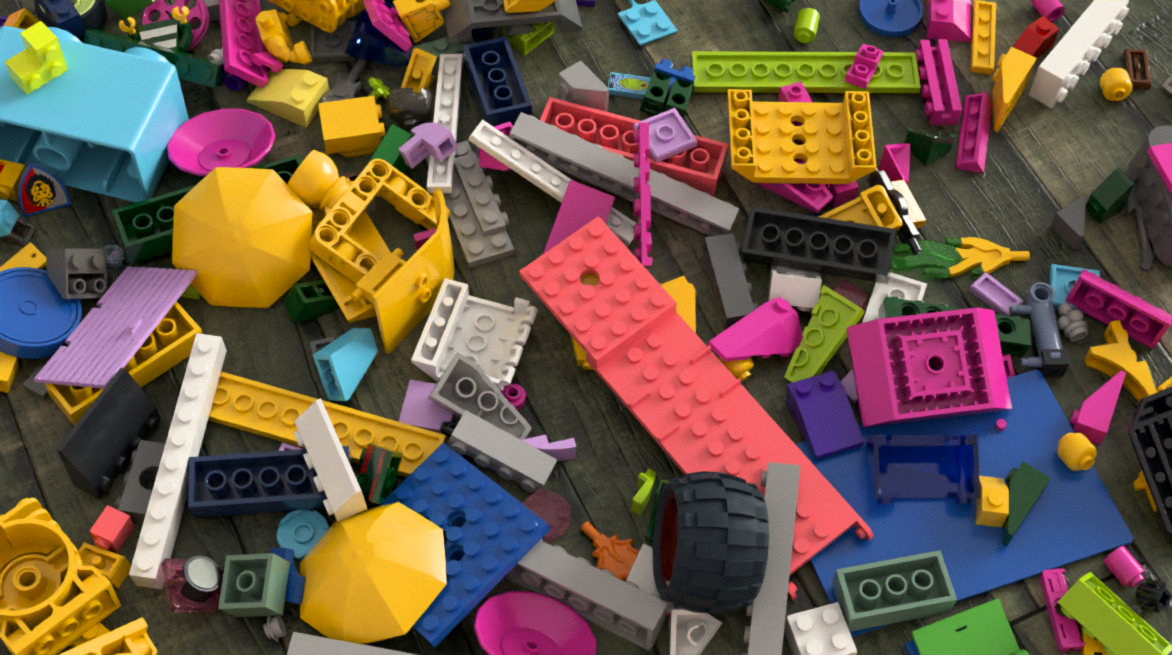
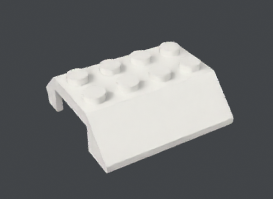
M445 278L411 362L435 381H438L455 354L459 352L478 364L493 384L502 391L504 386L510 385L516 370L514 366L518 365L523 351L522 346L525 345L531 330L529 325L533 324L538 309L531 306L530 301L517 297L514 300V307L470 296L468 284Z

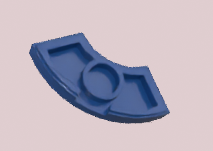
M270 548V553H274L290 562L285 601L301 604L306 577L299 575L295 568L294 550Z

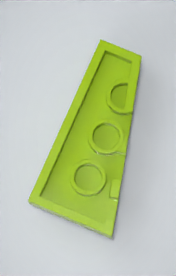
M823 285L820 291L821 296L818 303L814 305L811 312L812 317L808 327L805 326L799 348H796L784 378L790 383L819 375L847 338L846 328L856 325L865 313L861 307Z

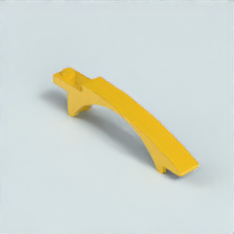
M1120 320L1111 321L1104 333L1107 344L1090 347L1084 359L1085 364L1112 378L1120 371L1126 372L1122 385L1140 402L1141 398L1157 392L1146 361L1137 362L1136 353L1129 345L1127 331L1123 329ZM1143 471L1138 474L1139 477L1133 482L1135 491L1145 489L1153 511L1157 512L1158 510Z

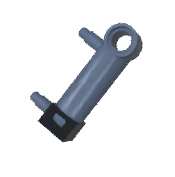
M1038 282L1032 285L1024 305L1010 306L1009 308L1010 313L1030 314L1038 357L1022 358L1020 365L1037 367V370L1042 373L1043 377H1063L1070 365L1067 349L1062 348L1052 301L1054 290L1050 285Z

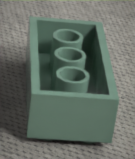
M941 550L836 569L832 580L837 602L850 632L951 613L957 601Z

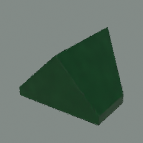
M908 127L904 144H910V152L926 167L950 152L955 134H950L949 137H941V132H938L936 135H928L923 129L922 134L913 132V128Z

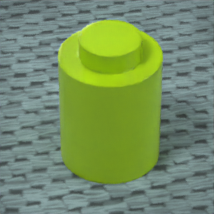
M803 8L798 12L793 35L801 43L812 42L816 37L820 15L815 9Z

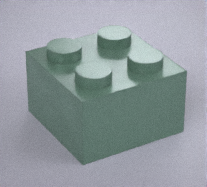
M274 553L226 555L218 609L235 617L283 616L290 562Z

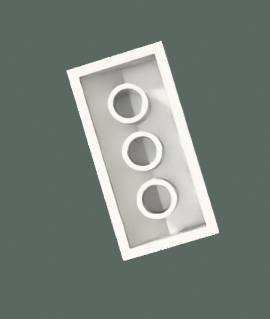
M320 398L295 420L298 430L293 433L299 447L305 445L308 453L303 456L308 468H314L317 473L313 480L318 491H324L327 496L323 503L328 515L334 514L337 522L367 510L361 488Z

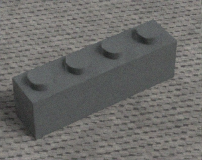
M733 233L705 237L703 253L724 331L758 308L757 303L752 302V285L746 281V264L740 260V243L735 242Z

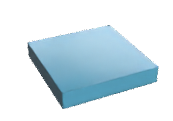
M1051 264L1049 268V285L1054 290V298L1052 300L1054 309H1058L1062 303H1066L1065 299L1084 268ZM1085 269L1088 272L1094 273L1098 277H1100V271Z

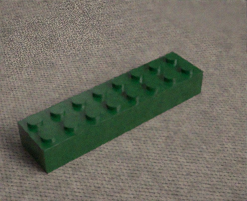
M299 154L254 167V169L274 170L287 184L302 163ZM196 185L112 210L116 228L130 264L172 252L174 206Z

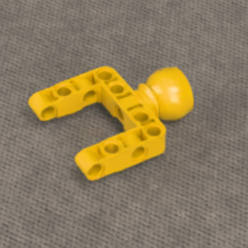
M313 150L300 164L287 183L305 205H319V211L324 210L325 218L317 226L310 239L309 247L311 251L354 283H357L379 259L346 234L360 213L367 209L376 196L383 197L395 206L394 209L417 225L420 223L428 230L438 228L433 196L382 159H373L355 181H346L345 176L339 177L338 169L331 158L324 153ZM446 207L447 218H449L451 213L448 207ZM320 238H324V239H326L328 242H324V241H322Z

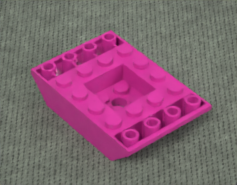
M968 308L882 318L846 328L862 428L1012 409L994 310ZM930 358H937L940 361L941 368L939 371L930 368Z

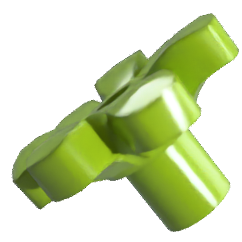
M373 77L368 80L373 87V91L368 96H374L375 101L379 97H385L387 100L393 98L389 92L390 89L383 85V81Z

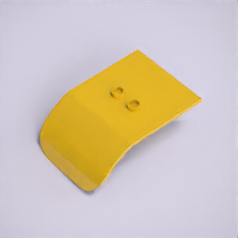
M439 187L433 191L437 231L407 262L401 259L404 255L401 249L396 248L392 253L388 251L355 284L356 289L350 295L356 302L364 297L374 304L384 350L388 355L432 310L444 279H454V256L445 199Z

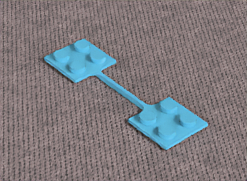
M627 0L632 8L617 14L639 46L678 32L656 0L645 4H637L634 0Z

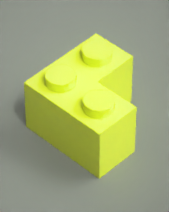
M42 21L20 33L25 50L5 61L10 77L26 94L40 88L45 83L68 70L58 38Z

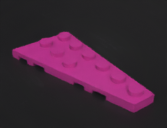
M639 122L638 129H634L633 141L638 143V153H634L633 166L638 168V177L633 179V191L638 192V199H635L633 202V216H638V224L633 226V240H638V248L633 250V255L648 270L652 266V257H648L652 245L651 233L648 232L649 227H651L650 185H648L650 176V164L648 161L650 153L649 122Z

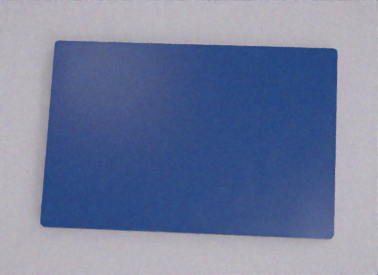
M1032 370L1007 378L1011 410L862 428V424H859L858 427L864 441L863 446L820 459L814 457L806 441L795 444L863 519L874 534L870 541L864 538L861 540L855 533L857 529L853 526L810 559V563L829 604L837 602L832 580L836 569L941 550L957 603L1040 575L1044 570L1058 569L1131 544L1133 536L1094 466L1087 470L1072 471L1058 457L1059 440L1064 435L1075 432L1039 370ZM1003 419L1006 421L1007 425L1004 431H998L995 428L997 420ZM1024 461L1050 477V480L1006 547L1002 544L1003 526L1001 528L975 524L976 477L978 475L1002 478L1005 481L1013 467L1018 469ZM892 624L851 631L850 634L853 638Z

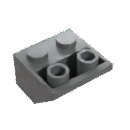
M106 249L46 250L47 275L63 299L101 298L106 293Z

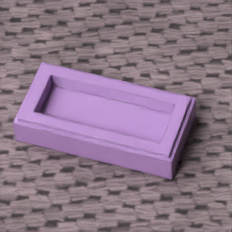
M987 272L976 280L969 289L971 293L998 314L1004 316H1012L1014 314L1009 312L1010 306L1022 305L1024 302Z

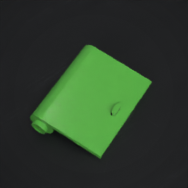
M999 598L910 632L919 655H1030L1026 650L1019 649Z

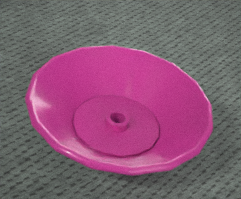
M219 109L202 113L185 121L176 129L166 148L169 161L179 170L196 176H207L216 167L248 168L258 163L271 150L276 136L272 123L259 113L245 109Z
M507 591L488 598L476 612L474 630L480 646L488 655H596L597 641L590 625L572 607L554 597L532 591Z

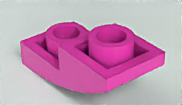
M862 44L855 56L854 63L846 74L845 81L866 89L884 51L871 45Z

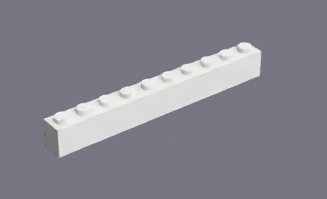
M196 333L129 572V576L136 586L155 589L163 588L189 492V457H198L227 351L220 336Z

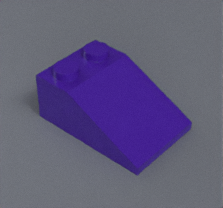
M834 371L787 384L786 406L816 459L864 445L845 389Z

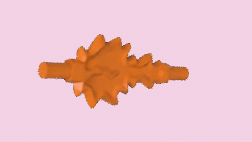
M588 521L581 526V530L593 541L592 544L596 547L592 553V556L598 558L596 568L609 570L616 578L626 581L639 553L638 550L632 547L634 539L619 540L618 535L608 538L604 534H600Z

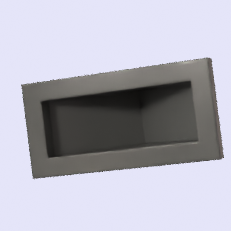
M1082 197L1056 212L1051 227L1075 250L1079 249L1084 238L1086 198Z

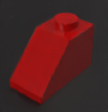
M1041 16L1026 28L1012 47L1037 59L1053 47L1059 28L1044 16Z

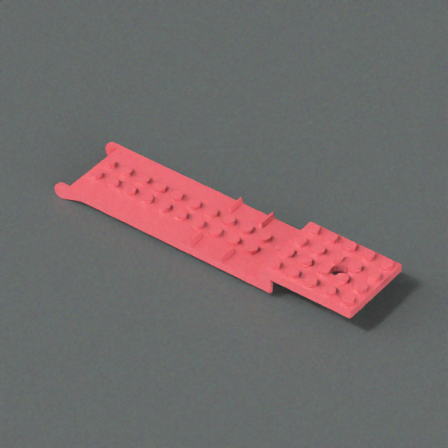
M599 216L519 271L521 278L584 349L587 362L683 474L701 471L727 473L745 479L746 483L755 484L762 495L765 496L766 487L761 486L762 470L768 471V462L801 465L790 575L853 526L857 529L855 533L861 540L864 538L870 541L874 537L870 527L741 385V380L733 376L712 352L711 346L707 347L676 312L677 303ZM586 274H594L599 278L598 284L593 287L591 285H583L580 280ZM789 582L787 598L790 601L797 598L795 593L797 587L792 582Z

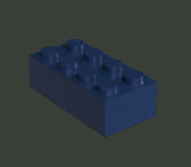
M507 36L463 45V63L483 120L493 127L509 121L514 126L521 112L532 115V104Z

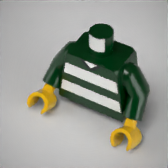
M185 6L181 8L183 15L179 13L178 7H175L172 10L173 19L137 26V30L134 29L135 20L132 17L127 18L130 27L125 26L123 20L119 22V28L124 32H128L129 38L185 53L189 50L194 38L190 22L186 19L189 15V9Z

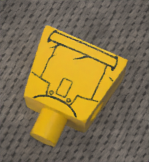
M449 0L393 1L415 43L444 24L440 11L451 6Z

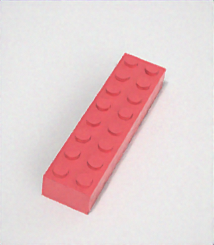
M549 97L541 116V121L555 125L565 132L575 134L581 139L598 144L608 151L620 154L624 158L633 161L634 153H638V143L633 141V126L635 123L640 122V120ZM694 135L698 141L697 147L657 163L649 154L648 161L651 170L663 173L667 177L686 183L690 187L706 192L714 197L726 164L729 144Z

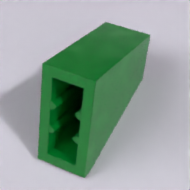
M392 124L369 162L373 159H382L401 173H404L409 166L406 165L399 148L410 140L413 135Z

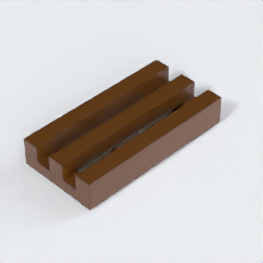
M1125 49L1123 52L1124 67L1130 77L1132 86H1136V89H1141L1142 86H1145V89L1149 90L1152 83L1147 50ZM1131 55H1132V60H1133V68H1134V77H1135V79H1133V70H1132ZM1138 55H1141L1144 80H1141Z

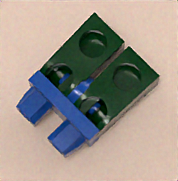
M664 58L660 63H656L639 111L653 116L658 115L661 112L666 96H669L664 112L676 108L683 119L696 77L693 75V68L683 66L680 71L673 69V63Z

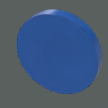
M860 0L858 13L862 23L872 32L885 37H902L912 33L919 26L923 16V5L921 0Z

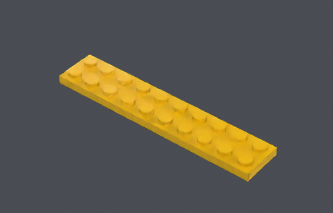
M221 372L208 421L299 446L293 433L298 430L295 420L318 399ZM322 400L341 445L349 446L352 462L362 465L360 463L362 450L367 448L368 444H375L403 453L397 475L407 478L443 442H446V435Z

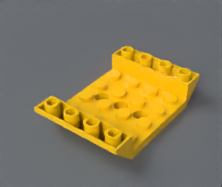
M728 89L731 168L751 182L850 184L876 171L869 92L845 91L843 103L752 102V90ZM793 121H799V122H801L803 125H802V126H794L791 122H793ZM801 140L804 144L796 145L793 141ZM795 159H802V160H804L806 163H805V164H797L794 160H795Z

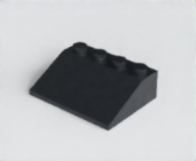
M122 367L56 448L73 485L98 499L101 498L104 492L106 493L111 489L114 479L127 468L133 450L138 448L140 440H145L151 432H154L161 420L156 405L126 369Z

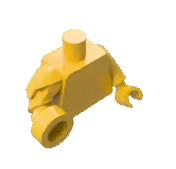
M276 9L262 11L258 14L255 20L261 39L270 54L281 63L291 61L292 63L306 65L312 62L311 55L304 41L293 44L287 26L288 24L291 27H295L302 21L301 18H297L292 13L286 15V13L278 12Z

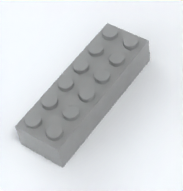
M542 539L506 575V580L528 591L554 597L572 607L582 618L648 651L653 647L665 624L668 603L661 596L640 590L639 586L631 581L624 582L616 578L609 570H600L592 566L588 560L582 557H573L567 554L566 550L557 545L551 546L543 542Z

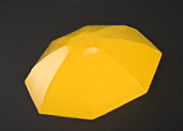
M216 167L174 206L172 263L177 269L197 270L198 275L190 284L210 305L269 308L310 270L311 249L309 245L312 237V211L274 170Z
M399 502L370 508L339 522L336 520L300 562V575L306 577L302 603L300 604V618L327 638L362 645L405 635L447 585L443 529Z

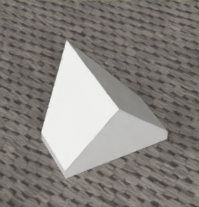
M671 607L669 617L670 655H700L722 622L708 613H694L678 607Z

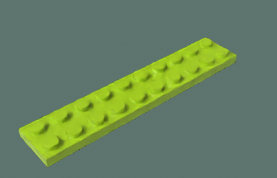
M692 51L691 55L693 75L696 76L693 83V92H728V89L752 90V93H779L780 87L802 82L807 93H845V91L919 93L921 86L916 52H884L866 89L845 81L846 74L854 63L857 52Z

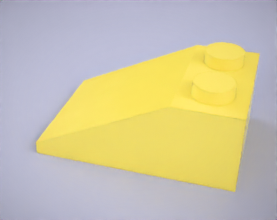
M282 69L280 72L269 70L267 73L268 83L263 88L257 86L247 98V103L307 128L319 112L318 103H321V97L329 91L328 78L309 70Z

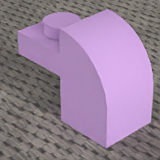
M424 123L411 130L413 137L402 145L399 151L406 165L412 169L429 154L442 162L459 147L452 132L443 125Z

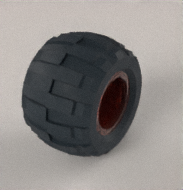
M701 471L684 474L682 478H672L661 493L654 524L653 574L658 593L666 602L673 603L678 608L694 613L718 614L736 611L740 607H748L760 592L768 559L769 521L766 502L762 493L755 484L746 483L745 479L722 472Z

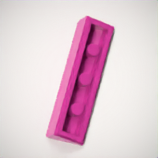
M988 92L965 96L956 160L957 169L978 173L984 172L992 112V100Z

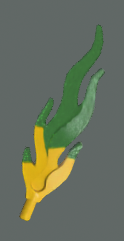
M946 237L945 244L930 240H917L923 251L915 256L893 257L891 269L899 271L920 266H935L939 268H925L922 275L939 278L959 276L973 269L970 276L980 277L985 272L990 274L1001 266L1010 264V261H1029L1030 253L1029 251H1010L1009 248L976 237ZM908 244L895 245L894 254L912 252Z

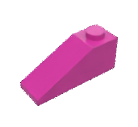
M1120 371L1087 398L1079 410L1074 409L1069 423L1073 424L1072 429L1075 433H1082L1090 442L1098 445L1101 444L1108 431L1126 372Z

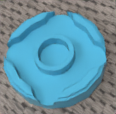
M295 510L288 513L280 521L277 530V542L280 548L294 550V559L303 560L330 527L326 518L318 511Z

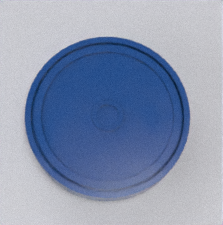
M17 267L1 271L0 351L14 357L37 359L54 355L61 346L68 347L69 345L65 341L80 323L82 314L80 299H63L45 270Z

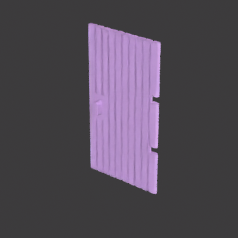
M127 266L97 302V306L100 308L91 309L66 339L65 343L69 346H61L35 376L34 382L104 389L119 369L126 366L198 275L197 270L150 267L133 268Z

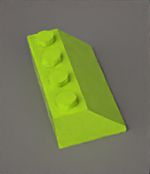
M1091 572L1078 579L1058 601L1062 606V612L1070 619L1075 618L1083 625L1082 630L1089 637L1097 638L1104 645L1103 649L1108 655H1168L1172 650V645Z

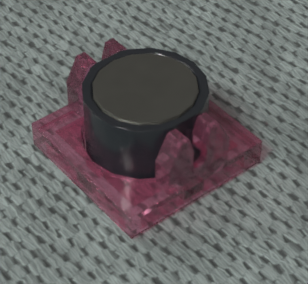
M199 555L193 556L190 559L163 560L161 565L171 612L222 611L218 607L224 567H219L215 559Z

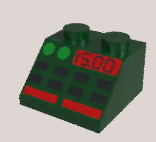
M368 444L367 448L362 450L360 456L361 470L360 473H356L355 477L365 500L376 504H384L385 499L393 491L403 457L402 452L375 444Z

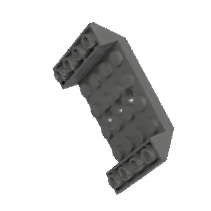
M449 0L451 6L442 10L449 43L471 41L472 29L554 21H558L560 33L582 31L583 28L576 0H556L541 11L507 13L503 0Z

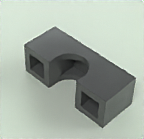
M140 440L138 448L133 450L131 456L132 467L130 472H127L124 477L123 495H119L116 503V509L130 515L133 523L143 524L152 494V490L145 489L144 487L157 476L165 447L164 443Z

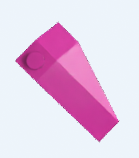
M777 297L764 303L711 339L707 345H710L711 349L724 361L749 360L751 356L761 355L762 358H769L771 354L788 357L794 354L796 348H799L803 338L798 313L786 300Z

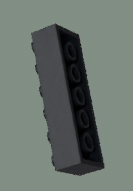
M751 206L742 255L744 261L888 284L897 240V229Z

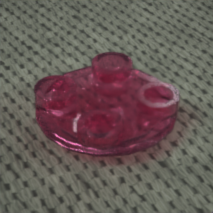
M538 489L524 500L523 505L548 523L551 528L542 540H552L560 537L568 529L571 522V507L561 495L546 489Z

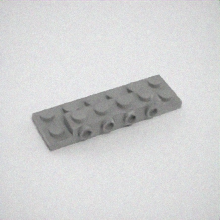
M468 140L457 143L459 148L455 151L452 193H443L445 205L451 213L448 219L468 268L514 255V247L506 231V226L509 225L506 212H500L501 201L497 193L493 194L491 191L493 189V182L490 175H484L483 171H486V168L480 167V158H477L475 152H472ZM430 154L424 159L428 169Z

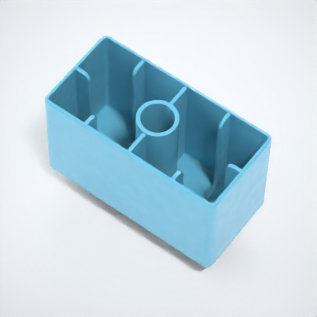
M2 26L0 28V159L23 164L26 169L31 162L45 167L55 174L64 186L135 203L152 198L169 164L166 146L176 129L189 120L176 67L162 55L147 48L134 47L127 49L125 52H119L82 43L76 36L65 30L47 27L58 38L68 70L45 83L40 88L26 94L10 77L5 64L6 60L25 50L20 35L24 29Z

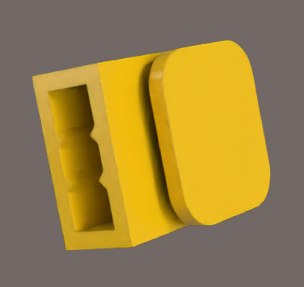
M374 96L318 103L326 154L340 153L344 157L372 154L377 150L381 143V137H385L384 123H379L378 119L382 118L380 104H375Z

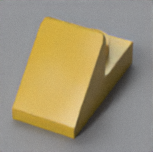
M413 48L400 92L421 100L436 79L431 73L437 56L421 49Z

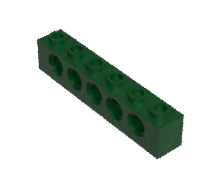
M885 297L878 309V319L960 310L961 308L949 307L945 304H929L920 300L911 301L899 297ZM995 313L1002 354L1022 357L1031 346L1030 320L1018 316H1004Z

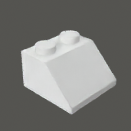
M771 265L768 301L781 297L790 306H797L798 310L811 311L819 301L822 282L820 273Z

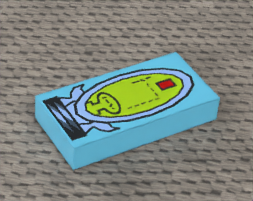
M611 72L608 83L609 95L643 100L651 78Z

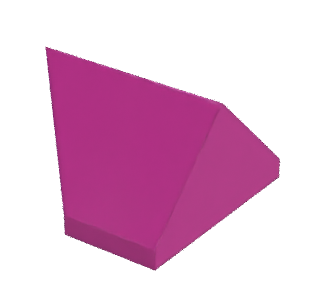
M910 144L885 145L878 170H884L890 182L904 180L906 185H908Z

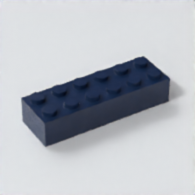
M342 446L353 470L349 446ZM306 449L189 457L188 508L194 518L325 509L323 500L327 499L324 491L319 492L313 477L317 476L314 468H308L303 456L308 453Z

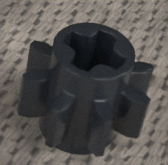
M1148 578L1146 583H1141L1138 586L1136 598L1139 602H1142L1141 609L1160 613L1161 609H1165L1169 605L1171 593L1169 590L1164 589L1166 582Z

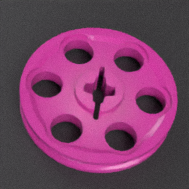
M155 0L154 3L145 8L142 25L154 23L151 21V16L155 12H160L161 14L159 20L155 22L172 19L168 14L172 15V10L175 7H178L179 13L183 15L181 8L187 7V3L190 0H176L170 6L166 4L167 0ZM196 0V6L189 10V15L186 17L190 25L195 20H201L200 27L192 30L194 38L188 51L196 47L203 40L209 27V11L203 0Z

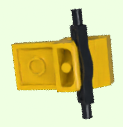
M876 168V171L870 173L868 182L871 188L861 192L860 197L819 216L897 229V239L899 238L902 244H908L914 256L923 251L916 238L919 236L917 229L926 225V219L905 181L890 182L884 170L879 171Z

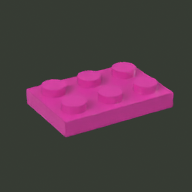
M363 0L372 25L407 52L412 46L409 39L410 34L404 28L405 24L400 19L398 11L394 7L389 9L385 5L384 0Z

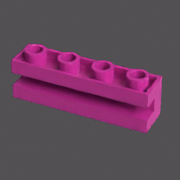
M938 39L936 47H931L929 40H920L919 47L915 49L919 65V79L922 80L921 95L926 100L925 115L929 116L931 125L958 124L962 107L947 39Z

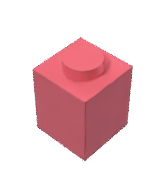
M107 505L89 532L96 547L118 553L135 526L130 515Z

